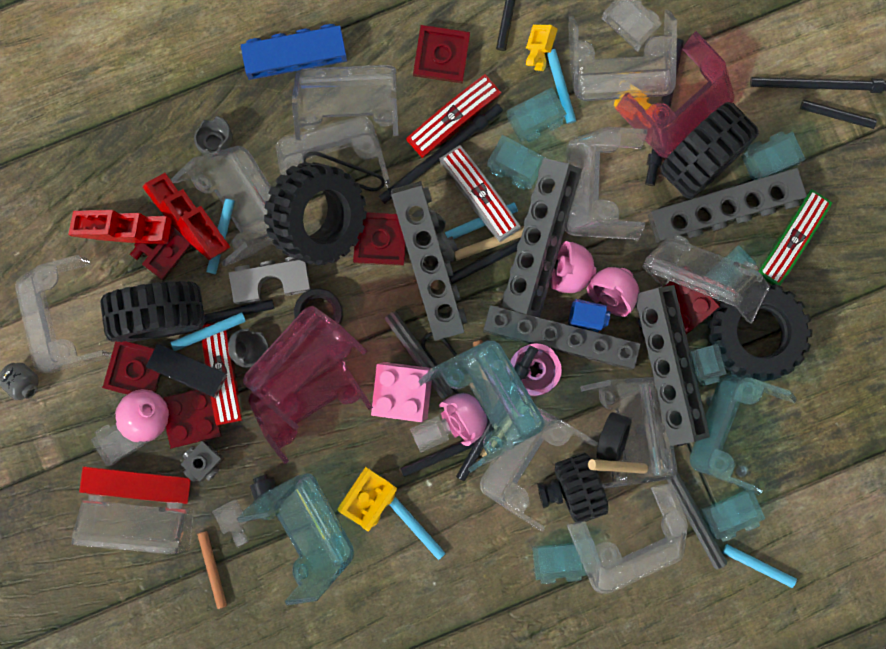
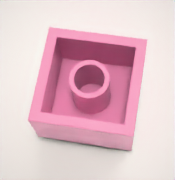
M388 362L378 363L371 416L416 422L427 420L433 368Z

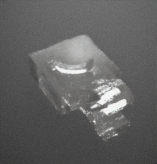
M237 499L212 511L222 533L226 534L231 531L237 547L249 542L241 527L248 521Z

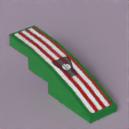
M813 189L806 194L807 197L803 199L798 210L792 215L784 231L775 241L757 272L758 276L772 285L777 284L780 286L832 205L831 201Z

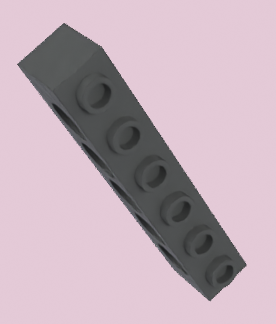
M543 158L542 165L538 171L535 190L531 195L528 215L524 220L521 240L517 245L515 261L510 270L507 289L503 294V308L540 318L582 169L568 163Z
M798 168L651 211L648 214V218L656 243L664 242V245L667 246L679 242L678 237L688 235L689 239L703 235V230L708 228L718 231L728 227V222L736 220L737 224L752 220L751 216L758 213L761 214V217L776 213L775 208L785 206V209L788 210L800 206V201L807 196ZM771 188L779 190L781 194L780 200H776L771 196ZM748 195L756 199V207H751L747 204L746 197ZM723 203H729L732 206V214L723 212ZM698 210H705L708 213L709 220L707 222H703L698 218ZM674 217H680L684 220V229H678L674 226Z
M422 181L391 189V196L434 340L464 333L463 324L467 323L464 308L459 309L457 305V300L461 298L457 284L452 286L449 276L454 275L450 260L445 261L442 252L447 250L443 236L438 237L435 228L440 227L436 212L431 213L428 203L432 202L429 188H423ZM413 206H419L424 212L419 217H413L409 214V210ZM420 231H427L431 237L429 240L422 242L416 238V235ZM432 255L438 261L435 265L428 266L423 262L424 258ZM435 280H441L445 285L442 289L436 290L431 287V283ZM442 304H448L452 309L448 313H441L438 311V307Z
M675 286L660 287L638 293L636 306L642 324V332L646 341L648 357L653 371L654 383L657 388L669 444L673 446L709 438L710 434Z
M492 305L489 307L483 333L526 344H543L553 351L627 370L635 368L640 348L639 343Z

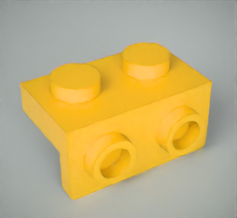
M365 467L337 510L359 524L366 531H370L379 522L381 513L386 505L393 501L397 488L377 473Z

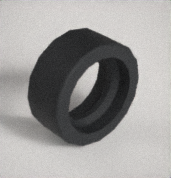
M322 288L310 289L304 292L296 301L294 319L298 327L307 335L316 338L327 337L334 333L341 325L343 307L339 299L332 292ZM315 298L325 299L333 307V319L323 328L310 326L304 318L305 306Z
M614 412L610 413L599 439L596 452L597 459L608 461L620 460L629 436L632 423L631 418Z

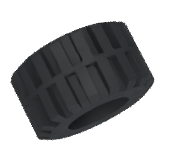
M585 452L555 463V474L572 519L577 524L606 515L609 508L597 470L589 469L588 462L591 458Z

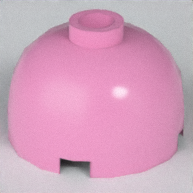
M564 241L559 248L556 270L553 269L550 284L552 289L562 293L582 291L596 275V267H594L591 253L582 245Z
M607 267L597 272L586 288L588 295L595 303L601 301L604 305H607V311L622 317L627 316L629 312L631 313L637 303L638 293H640L633 274L628 269Z
M140 389L130 392L122 398L116 408L117 429L125 438L133 442L153 441L161 435L168 424L169 410L166 402L159 394L152 390Z
M459 393L450 396L440 403L439 408L444 407L445 410L441 413V416L447 428L455 438L460 435L464 439L461 442L463 445L469 446L483 435L488 421L486 413L488 408L483 400H477V398L470 394Z

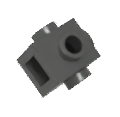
M202 441L197 447L193 445L184 453L182 457L185 460L181 465L185 468L183 473L193 482L196 480L202 482L205 479L210 481L219 472L217 466L225 458L207 441ZM200 459L203 461L202 467L199 465Z

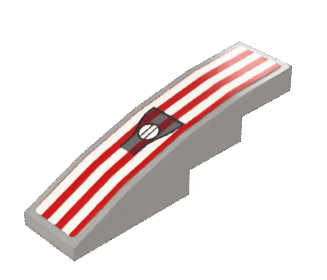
M460 145L439 158L441 165L454 179L457 188L470 202L471 208L499 242H502L521 229L490 182Z

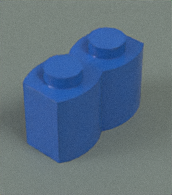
M575 299L571 305L568 325L599 332V330L608 326L610 311H607V305Z

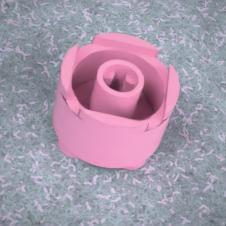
M534 343L520 348L512 356L508 366L509 379H511L514 374L512 370L516 363L522 360L528 347L531 345L539 350L530 367L534 363L538 364L537 369L541 370V374H536L535 377H532L530 371L526 379H522L517 388V391L528 396H540L551 391L559 382L562 371L560 361L555 352L546 345Z

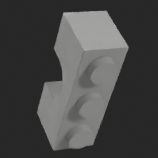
M292 257L285 258L284 263L275 264V261H265L260 263V267L250 269V265L235 267L234 272H229L233 302L236 305L262 301L261 287L266 280L271 278L281 280L284 294L287 296L301 294L312 289L307 263Z

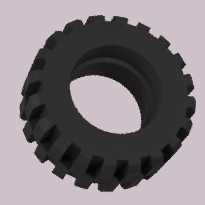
M725 102L703 120L671 152L660 167L661 173L685 198L692 199L713 182L759 135L758 127L734 103Z
M315 162L300 163L298 167H290L286 170L287 175L281 174L276 179L277 185L275 187L271 186L268 192L271 196L269 201L265 202L264 207L267 209V215H264V222L269 225V228H267L268 236L274 239L273 244L276 248L282 250L287 256L309 264L326 265L328 262L334 263L340 259L339 256L345 257L351 251L349 249L351 246H356L359 241L357 238L359 233H363L365 226L362 224L363 219H366L367 211L363 207L366 205L365 197L360 195L362 189L358 183H355L354 178L349 173H345L342 169ZM322 191L327 199V216L321 228L308 236L303 223L304 211L309 200L315 194Z
M168 281L125 287L105 293L100 300L104 334L112 342L141 341L181 335L203 328L205 323L201 290L192 281Z
M765 282L745 285L725 296L720 301V307L712 313L713 318L708 324V329H711L708 342L712 343L714 350H711L714 357H718L720 360L719 365L723 369H728L732 376L736 378L741 377L744 381L750 382L775 380L793 372L794 367L803 362L805 359L803 355L809 352L811 346L808 343V338L812 337V329H808L807 324L811 322L809 314H804L802 309L805 306L802 301L797 302L794 299L796 295L791 291H783L782 286L777 284L771 286ZM764 309L771 313L780 325V344L777 350L768 356H753L745 351L737 336L738 322L742 315L749 310Z

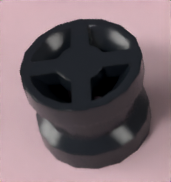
M557 478L552 479L547 484L543 482L537 483L543 508L549 507L552 503H563Z

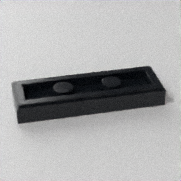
M159 344L156 345L146 365L152 371L213 398H217L227 377L225 373Z

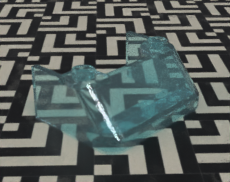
M485 341L431 368L418 381L420 385H423L442 375L445 382L451 388L461 389L469 385L495 429L489 432L483 439V447L487 455L468 468L470 473L540 433L544 427L542 415L504 350L495 341Z
M734 375L722 377L716 386L705 415L710 437L695 441L690 455L692 468L699 473L761 495L762 490L758 487L732 477L735 462L731 455L722 451L740 402L748 405L755 404L761 399L764 392L795 403L797 400L795 395L789 390L754 378Z
M307 473L298 475L263 493L237 518L240 523L260 518L270 520L277 516L300 556L294 562L292 569L298 586L285 600L286 605L318 601L350 564L354 556L353 546L313 475Z

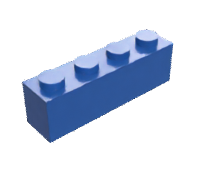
M326 24L321 26L319 30L313 31L310 29H300L296 31V34L287 36L284 33L272 35L271 39L266 40L253 38L247 40L245 44H240L245 72L249 80L347 62L341 27L335 26V24Z

